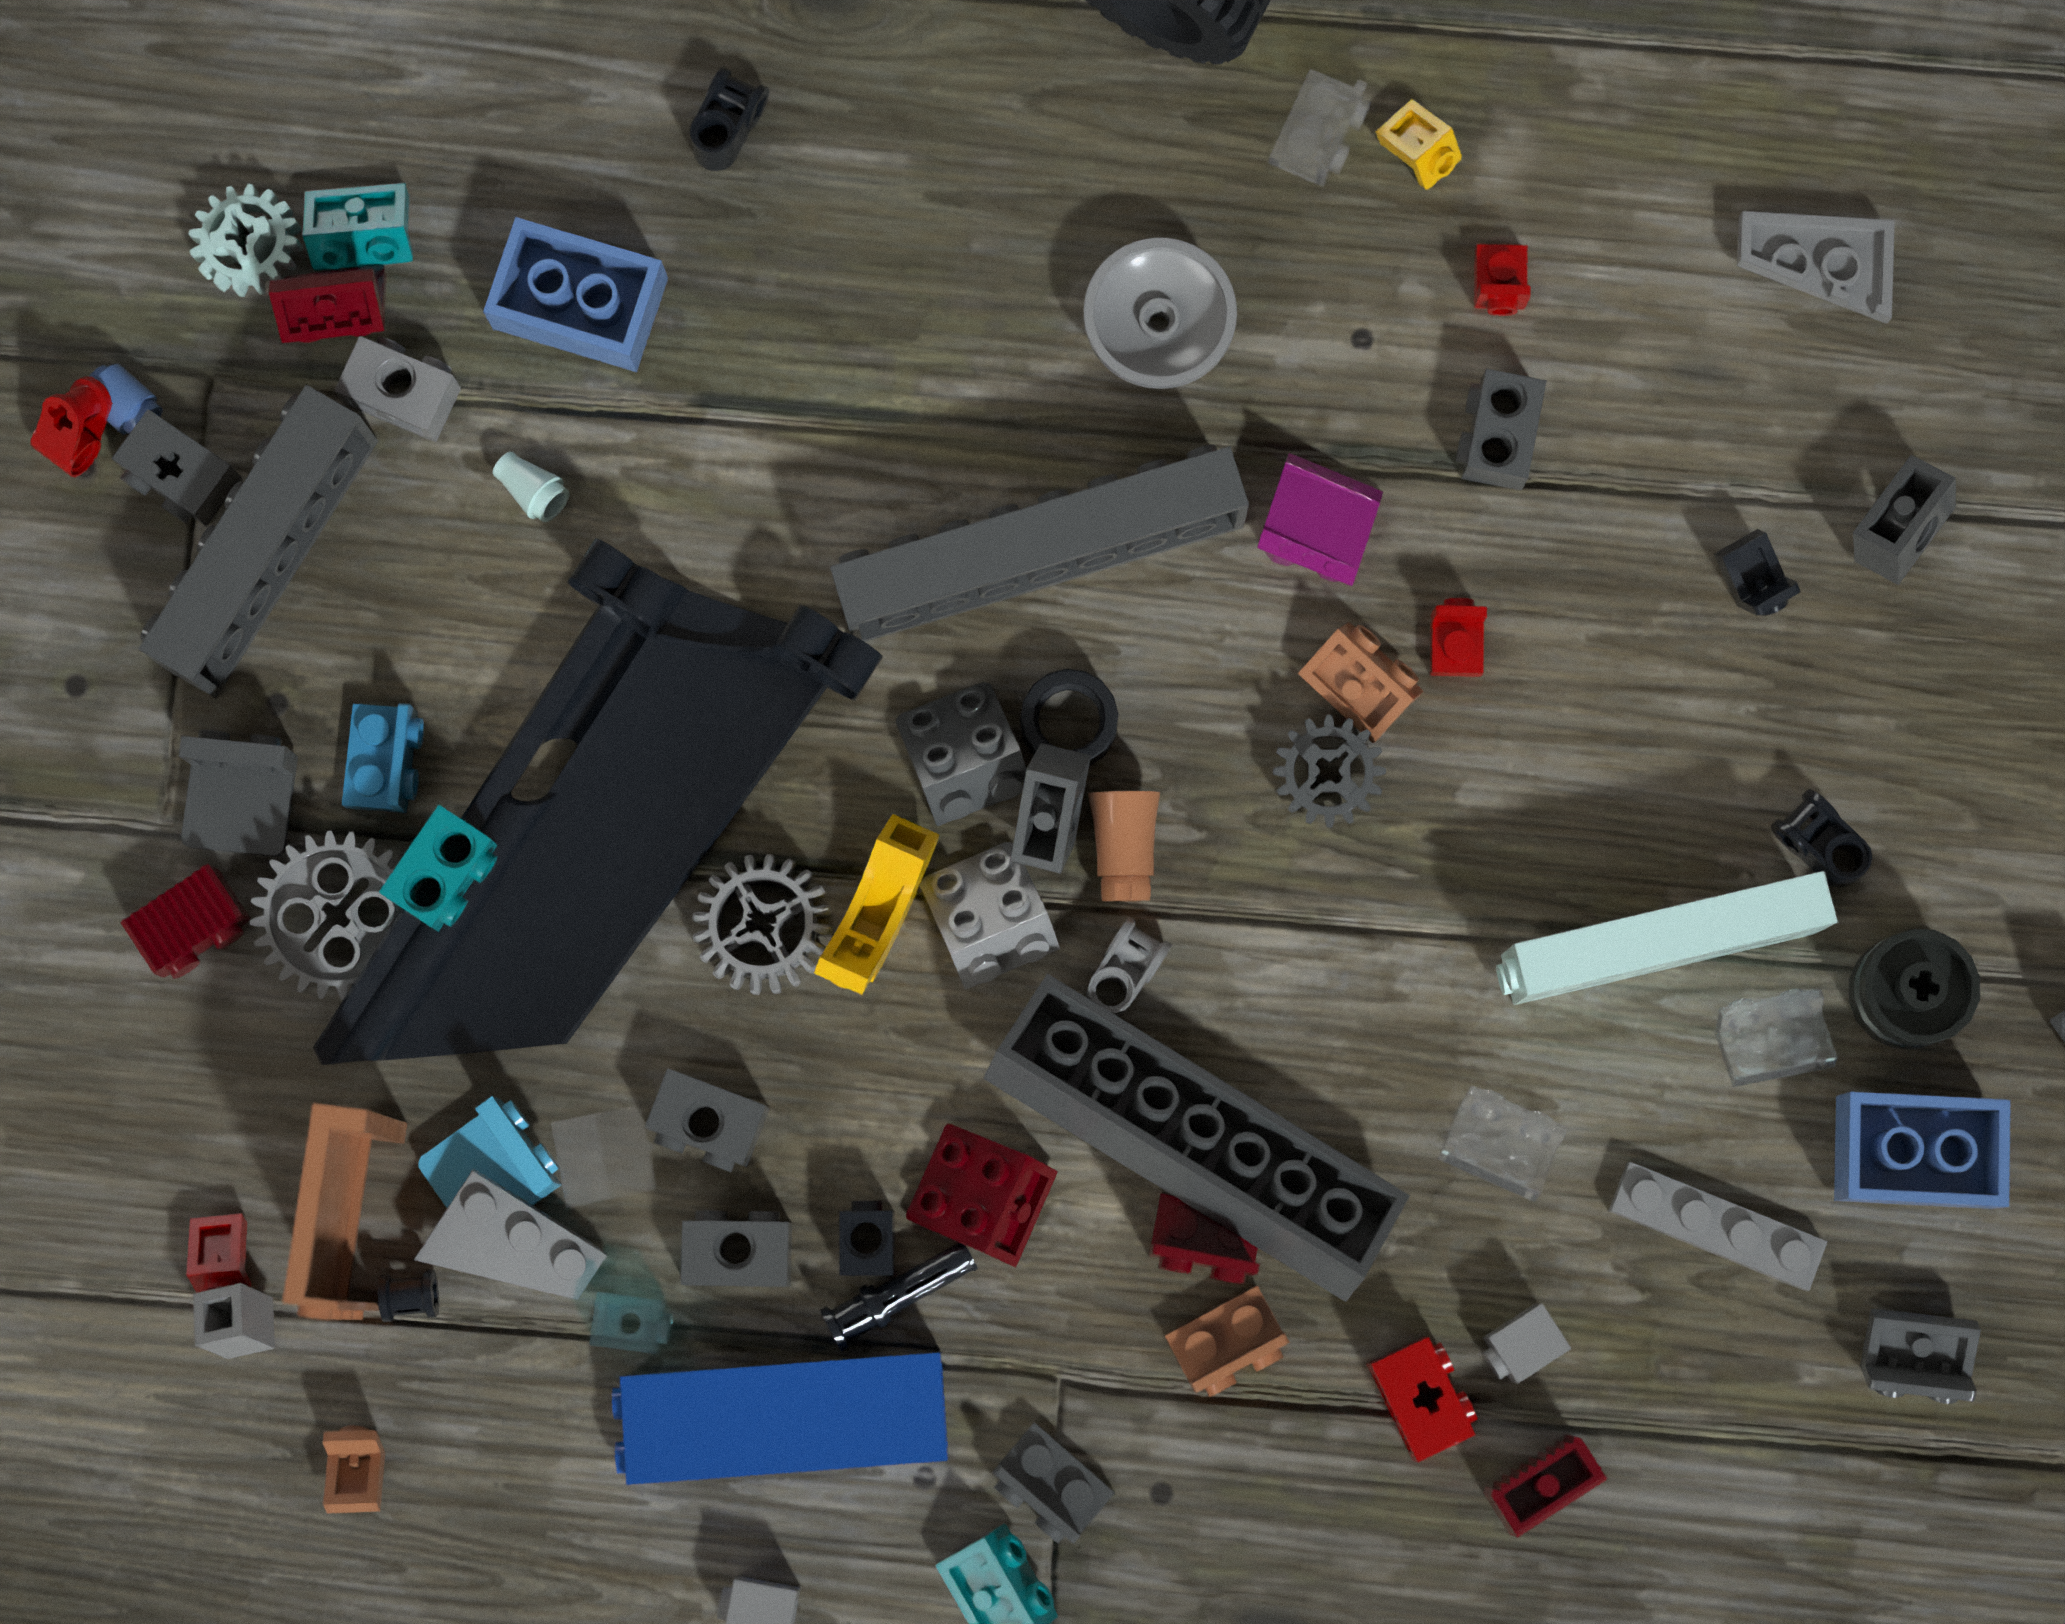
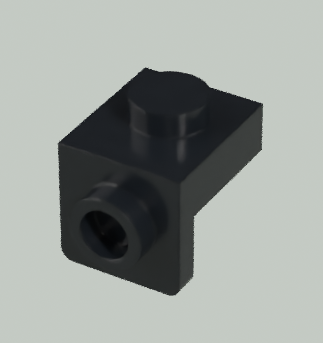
M1756 529L1714 553L1736 605L1756 616L1771 615L1787 606L1788 599L1801 592L1797 581L1785 576L1767 533L1762 530Z

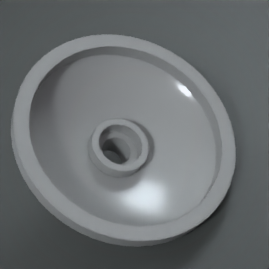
M1143 239L1118 249L1096 270L1085 295L1084 326L1094 353L1112 373L1129 383L1146 388H1175L1196 381L1207 374L1225 355L1236 327V298L1230 280L1222 267L1202 249L1177 239ZM1161 316L1168 321L1169 325L1163 330H1156L1151 327L1150 320Z

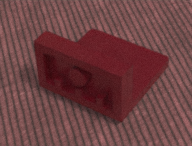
M384 265L289 275L284 277V279L269 281V297L282 343L298 341L311 343L323 338L348 335L362 337L374 332L384 331L386 271Z
M948 1123L943 1129L907 1210L906 1219L1016 1268L1058 1171L1024 1153Z
M1160 1193L1149 1251L1150 1257L1160 1258L1159 1269L1189 1274L1192 1271V1266L1197 1265L1211 1268V1279L1236 1284L1244 1283L1245 1275H1258L1260 1264L1255 1263L1258 1250L1256 1246L1175 1196Z

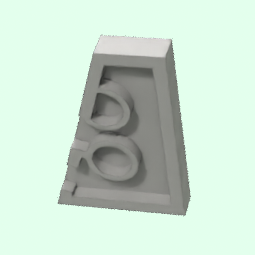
M1742 211L1738 219L1737 266L1887 324L1892 319L1895 220Z
M473 1168L414 1260L578 1300L604 1261L607 1252Z

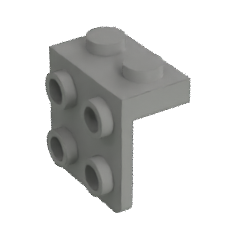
M1011 842L1002 843L924 877L920 883L965 990L980 983L990 982L1003 973L1026 963L1036 962L1047 954L1060 949L1049 915L1025 864L1011 861L1013 843Z

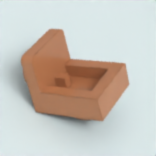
M351 1425L342 1427L339 1431L324 1432L323 1445L328 1455L323 1500L326 1512H380L385 1450L377 1431L369 1430L363 1426Z

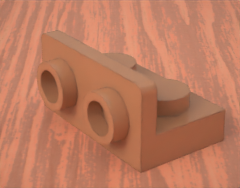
M1348 622L1333 633L1298 674L1346 719H1352L1353 726L1360 732L1368 729L1371 732L1368 740L1375 743L1424 691L1416 684L1419 678L1409 666L1400 660L1392 662L1378 649L1381 643L1370 630L1362 625L1355 627Z
M1258 1286L1164 1335L1193 1391L1198 1393L1205 1389L1209 1397L1236 1384L1237 1380L1233 1373L1252 1363L1257 1372L1282 1359L1284 1355L1280 1348L1290 1343L1286 1334L1282 1332Z

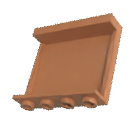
M313 1103L282 1301L285 1304L299 1305L297 1316L325 1320H363L364 1311H379L378 1303L348 1299L372 1140L404 1144L407 1129L406 1122L368 1110Z

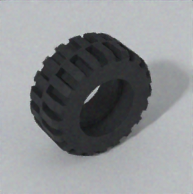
M1271 0L1086 1L1092 7L1099 9L1100 15L1109 22H1114L1122 27V31L1132 37L1136 36L1146 42L1145 44L1157 50L1159 48L1169 52L1170 55L1180 59L1186 57L1196 63L1205 64L1210 61L1213 65L1229 62L1243 54Z

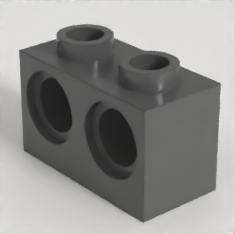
M1486 369L1480 384L1471 383L1465 407V413L1474 414L1470 433L1461 432L1456 454V462L1464 463L1461 479L1520 491L1523 489L1529 477L1547 380ZM1497 395L1509 397L1514 402L1516 411L1511 414L1499 413L1493 408L1491 398ZM1490 443L1497 444L1504 449L1507 460L1502 463H1492L1483 456L1481 447Z

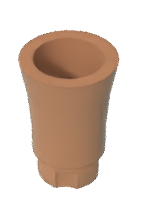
M1108 791L1088 793L1094 823L1097 877H1102L1100 884L1102 901H1150L1151 878L1149 876H1154L1155 826L1160 792Z

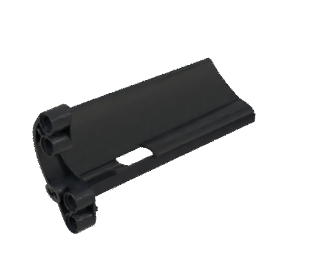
M595 538L567 583L596 604L597 608L460 818L497 844L493 851V854L498 857L495 865L481 883L474 880L463 895V898L468 900L467 905L451 927L444 923L439 932H437L402 908L314 1044L313 1049L320 1064L334 1065L361 1061H387L567 1044L772 765L824 691L828 688L850 700L856 701L883 656L863 640L839 630L827 618L800 604L788 623L741 609L689 591L678 583L662 578L653 571L643 566H638L625 554L608 543ZM559 738L573 740L576 743L577 747L545 796L531 801L517 800L512 796V790L542 744ZM459 836L447 843L445 857L448 862L459 863L469 856L471 851L469 838ZM427 880L417 887L415 900L418 906L429 907L439 900L441 895L439 882Z

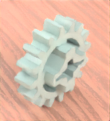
M247 184L244 195L239 196L234 188L229 186L226 188V200L221 202L218 198L211 195L208 200L213 209L209 213L198 210L195 213V216L203 225L202 228L189 230V236L195 243L200 244L192 248L190 254L197 263H202L198 268L207 280L214 278L213 283L219 290L225 292L232 284L233 290L240 297H245L248 286L253 285L258 293L262 295L266 293V281L269 279H282L279 272L283 267L289 270L296 269L297 265L289 255L290 252L296 253L303 250V245L297 238L293 237L301 232L302 229L295 218H290L294 212L285 201L278 203V198L272 190L267 189L260 197L253 184ZM250 212L263 213L271 219L268 220L265 216L255 218L250 215ZM245 227L251 234L246 235ZM247 236V243H248V244L245 245V238H244V237ZM244 245L246 246L247 254H246V252L241 248V247H243ZM225 261L227 265L238 263L242 265L243 270L229 268L220 262Z

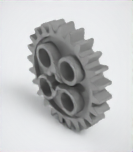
M327 831L324 846L317 847L312 837L307 835L305 836V852L300 854L295 848L287 845L285 848L290 861L286 865L273 859L269 861L277 876L274 880L258 878L257 882L267 889L268 893L267 897L251 898L252 904L264 909V915L251 919L250 925L264 927L266 931L265 935L259 937L254 942L255 946L264 947L271 945L273 952L265 959V965H272L279 961L285 965L278 978L280 981H285L295 973L300 976L297 986L298 992L302 993L313 982L317 983L319 999H324L329 986H336L340 999L344 1000L348 993V985L355 983L402 908L379 893L393 872L388 867V864L394 852L390 849L376 857L373 855L375 848V839L370 838L362 849L355 847L354 832L348 833L343 845H337L332 831ZM331 864L344 867L349 875L346 888L335 894L323 891L318 883L320 871L325 866ZM361 879H367L369 886L346 911V916L350 920L349 924L345 928L338 924L334 925L312 952H305V943L327 919V915L322 911L325 905L330 903L332 906L337 907ZM368 898H380L388 905L389 917L381 926L368 927L359 919V907ZM295 904L309 906L314 914L313 925L308 931L301 934L290 932L284 924L285 912ZM344 937L354 945V958L347 966L333 967L326 961L324 949L333 938Z

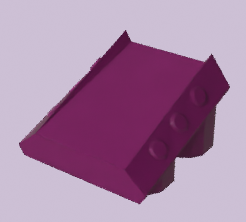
M1289 453L1257 548L1266 551L1267 556L1274 563L1283 566L1298 564L1315 571L1323 579L1332 582L1340 581L1353 586L1383 491Z

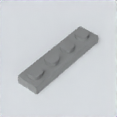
M1632 1162L1626 1163L1608 1210L1618 1216L1803 1291L1810 1290L1827 1245V1241Z

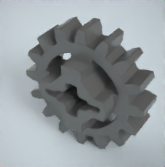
M1326 715L1324 727L1317 728L1315 723L1309 718L1305 720L1306 734L1301 736L1293 730L1287 733L1294 744L1291 750L1278 747L1276 751L1281 758L1286 760L1285 766L1273 769V775L1286 778V784L1276 791L1278 796L1292 794L1294 800L1291 802L1288 810L1294 813L1301 807L1307 809L1306 823L1310 825L1317 815H1323L1327 828H1332L1335 816L1342 814L1348 824L1354 822L1352 809L1358 807L1368 813L1371 807L1365 799L1367 794L1381 795L1382 789L1372 782L1373 777L1385 775L1386 768L1374 766L1372 759L1378 757L1383 751L1381 747L1370 749L1366 747L1365 743L1371 734L1368 729L1357 736L1351 733L1353 720L1350 718L1344 722L1342 728L1334 727L1332 715ZM1323 737H1336L1346 742L1337 750H1321L1312 741ZM1345 753L1348 754L1342 761V766L1339 769L1342 780L1338 784L1328 780L1324 784L1320 783L1314 790L1311 789L1317 782L1316 778L1320 774V769L1316 765L1320 760L1324 759L1326 762L1331 763L1335 759L1339 760ZM1298 755L1308 763V779L1299 789L1294 777V767ZM1359 755L1362 757L1365 768V776L1361 788L1350 778V764ZM1321 793H1338L1346 801L1337 806H1321L1313 803Z

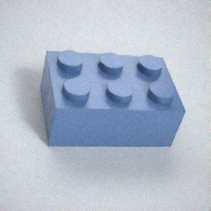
M515 217L483 313L494 330L637 372L668 277L662 260Z
M1848 1092L1836 1096L1834 1201L1982 1209L2009 1207L2010 1100Z

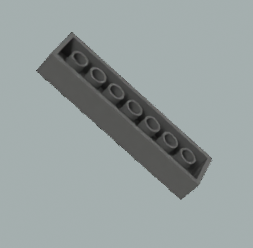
M1215 444L1201 446L1186 454L1187 459L1168 465L1166 459L1151 461L1138 467V474L1118 480L1116 474L1101 476L1090 481L1087 484L1088 489L1068 494L1067 489L1051 491L1038 498L1039 504L1019 509L1017 504L1001 506L988 513L989 519L972 524H969L967 519L955 520L938 528L939 534L919 539L918 534H910L890 541L888 543L889 549L869 554L868 549L846 553L838 558L839 564L830 566L849 633L864 642L1242 529L1249 502L1231 447L1228 446L1217 450Z
M1046 974L997 1049L983 1077L989 1083L1345 1302L1366 1277L1410 1197L1404 1191L1049 974Z

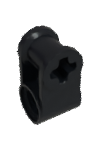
M721 67L717 71L708 88L706 98L690 127L694 156L699 165L707 170L721 171L730 167L735 162L751 129L755 127L764 112L770 92L768 87L761 84L756 88L731 76V70L726 67ZM713 134L723 135L727 138L718 147H708L702 143L706 137Z
M1811 789L1806 790L1802 794L1803 802L1783 821L1778 819L1772 823L1771 830L1790 852L1800 857L1815 873L1824 871L1829 886L1837 888L1847 887L1862 877L1871 866V848L1840 817L1835 808L1823 796ZM1808 818H1812V822L1804 830H1800L1799 827ZM1843 849L1851 853L1855 860L1853 872L1847 873L1836 868L1832 860L1833 850Z

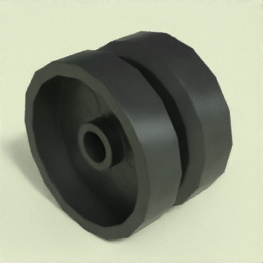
M1910 929L1874 944L1857 960L1849 978V1004L1856 1022L1873 1040L1893 1049L1916 1050L1954 1037L1972 1020L1980 1002V976L1972 956L1956 939L1936 930ZM1909 982L1916 986L1918 995L1915 989L1909 987Z

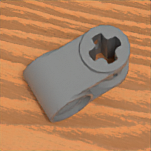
M1131 917L1127 918L1104 954L1105 958L1092 976L1086 991L1088 999L1118 1017L1123 1016L1129 1010L1145 983L1148 984L1173 946L1168 941L1160 943L1135 927L1136 921ZM1105 981L1116 982L1122 987L1125 999L1116 1006H1107L1098 999L1096 987Z

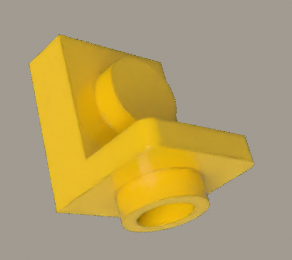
M1413 99L1406 103L1376 131L1379 143L1412 167L1419 185L1426 190L1430 189L1438 180L1450 174L1462 158L1453 129Z

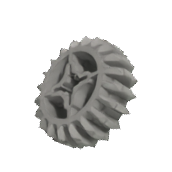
M766 854L763 870H757L754 857L747 855L744 858L747 872L739 874L736 866L729 862L725 865V869L732 878L730 881L724 884L716 875H712L709 878L710 884L719 891L717 895L713 897L708 893H699L698 901L710 907L709 913L694 912L692 920L700 925H708V929L693 934V940L696 944H712V946L700 954V958L704 963L712 962L717 958L721 959L712 972L717 979L725 977L731 969L734 971L730 980L731 988L739 990L745 978L749 977L751 978L750 992L753 995H759L762 990V980L769 979L771 991L774 994H779L782 988L779 977L787 975L789 982L794 987L801 984L799 976L794 971L799 965H802L808 973L814 974L816 966L807 957L810 952L821 956L826 948L823 944L815 941L816 937H831L833 935V928L826 924H818V919L827 918L833 912L830 905L814 907L813 903L822 899L826 892L822 886L813 887L808 891L805 890L813 878L809 870L801 872L794 880L791 878L796 866L793 860L787 859L783 863L780 872L775 871V856L773 854ZM773 884L789 890L795 897L787 902L782 900L775 904H765L757 899L750 886ZM737 895L743 906V918L735 928L731 929V934L722 938L721 922L724 911L733 897ZM751 903H754L759 913H763L767 919L776 917V924H770L774 929L771 935L776 942V946L773 947L769 939L763 936L760 931L750 932V925H756L752 920L755 914L750 907ZM804 910V934L797 948L789 955L782 941V931L789 922L795 919V915ZM753 944L762 945L768 949L776 963L766 966L749 965L734 958L730 952L739 947L744 949Z

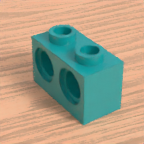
M438 805L379 893L439 932L444 923L451 927L464 911L468 900L463 898V895L472 882L476 880L481 883L492 870L498 858L493 854L497 844L479 830L441 805ZM459 836L469 838L471 843L469 856L459 863L448 862L445 857L447 843ZM427 880L438 881L441 887L439 900L429 907L418 906L415 900L417 887Z

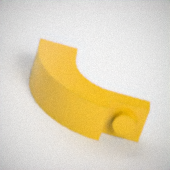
M895 814L891 815L876 839L852 902L839 927L821 954L814 974L830 980L838 987L850 989L861 995L864 993L869 982L873 983L901 929L929 865L940 834Z

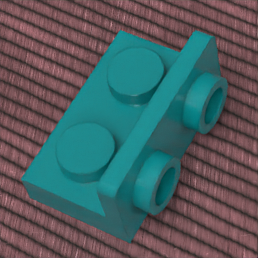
M406 183L305 191L302 236L314 270L408 263L413 260V250L408 235L409 194Z
M1006 1524L1000 1525L984 1537L935 1565L968 1624H1050L1058 1617L1051 1592L1036 1577L1027 1561L1024 1545L1017 1536L1011 1533Z

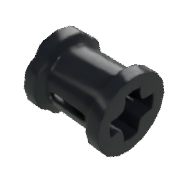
M425 1271L423 1276L399 1279H392L390 1274L380 1275L378 1279V1304L382 1321L390 1322L397 1315L426 1313L428 1318L437 1317L439 1314V1290L435 1271Z

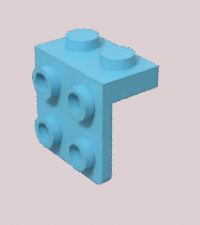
M493 1096L475 1108L479 1114L477 1117L421 1156L418 1162L419 1169L447 1208L473 1168L531 1205H535L562 1185L554 1174L560 1168L553 1156L542 1143L535 1147L523 1131L529 1126V1123L512 1100L504 1104L502 1100Z

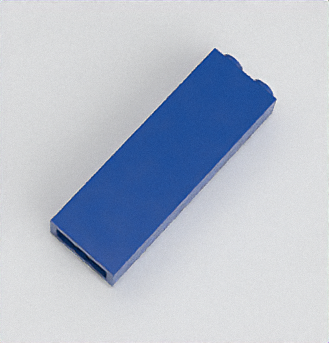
M941 1352L621 1376L620 1387L612 1389L614 1420H622L624 1440L615 1443L617 1474L625 1473L626 1485L948 1461L949 1459Z

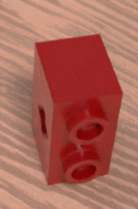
M1421 1337L1367 1363V1367L1412 1461L1419 1463L1476 1435L1470 1423L1478 1420L1477 1415L1466 1393L1462 1391L1456 1394L1447 1374L1453 1372L1454 1368L1441 1342L1432 1345L1429 1337ZM1421 1382L1426 1388L1437 1389L1438 1395L1431 1399L1434 1409L1430 1411L1425 1406H1415L1412 1400L1419 1395L1417 1384Z

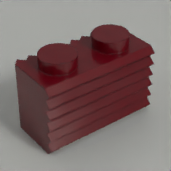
M206 864L199 870L194 871L190 876L185 877L181 882L176 883L174 887L167 889L165 893L158 895L156 899L149 901L147 905L142 906L138 911L133 912L129 917L124 918L120 923L155 975L165 978L171 974L173 979H177L195 969L200 964L197 956L213 945L217 949H222L237 941L244 934L241 926L249 922L251 917L219 869Z
M1565 1434L1563 1441L1556 1440L1554 1447L1547 1446L1546 1453L1538 1452L1537 1459L1529 1457L1528 1465L1520 1463L1519 1470L1511 1469L1510 1476L1502 1475L1501 1482L1494 1480L1492 1487L1485 1486L1483 1494L1508 1533L1518 1538L1608 1479L1583 1439Z

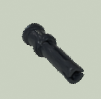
M958 1242L874 1289L872 1284L868 1287L864 1285L859 1288V1295L833 1309L826 1306L820 1309V1312L840 1350L844 1351L849 1348V1341L875 1327L881 1330L888 1326L887 1323L892 1321L889 1316L931 1295L967 1273L976 1271L978 1267L967 1246Z

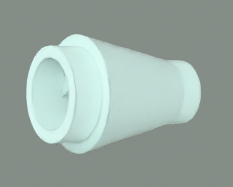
M513 452L504 454L493 468V476L502 482L531 519L538 518L542 522H548L562 511L568 501L569 491L564 487L562 478L521 459Z

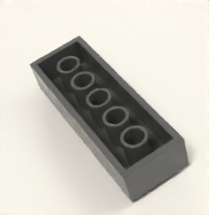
M308 385L304 386L299 395L294 394L288 399L281 411L280 421L282 423L271 439H264L258 446L252 459L254 467L244 483L239 481L230 490L225 500V513L216 526L211 525L202 534L197 545V552L199 554L188 570L183 569L175 577L169 589V596L171 598L161 614L156 613L147 621L141 633V640L143 642L138 648L141 652L167 671L215 699L220 694L378 443L377 438L358 414Z

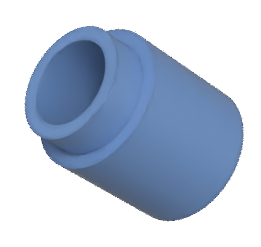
M114 364L109 367L102 365L89 375L99 380L109 392L112 408L107 422L121 434H130L147 409L161 417L162 408L156 404V396L120 364Z

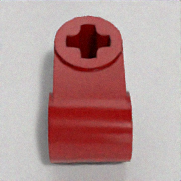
M84 376L74 381L70 391L65 394L56 393L51 395L42 404L41 415L37 428L31 437L30 445L71 477H77L84 473L93 464L100 452L101 438L112 408L111 396L106 387L99 380L90 376Z

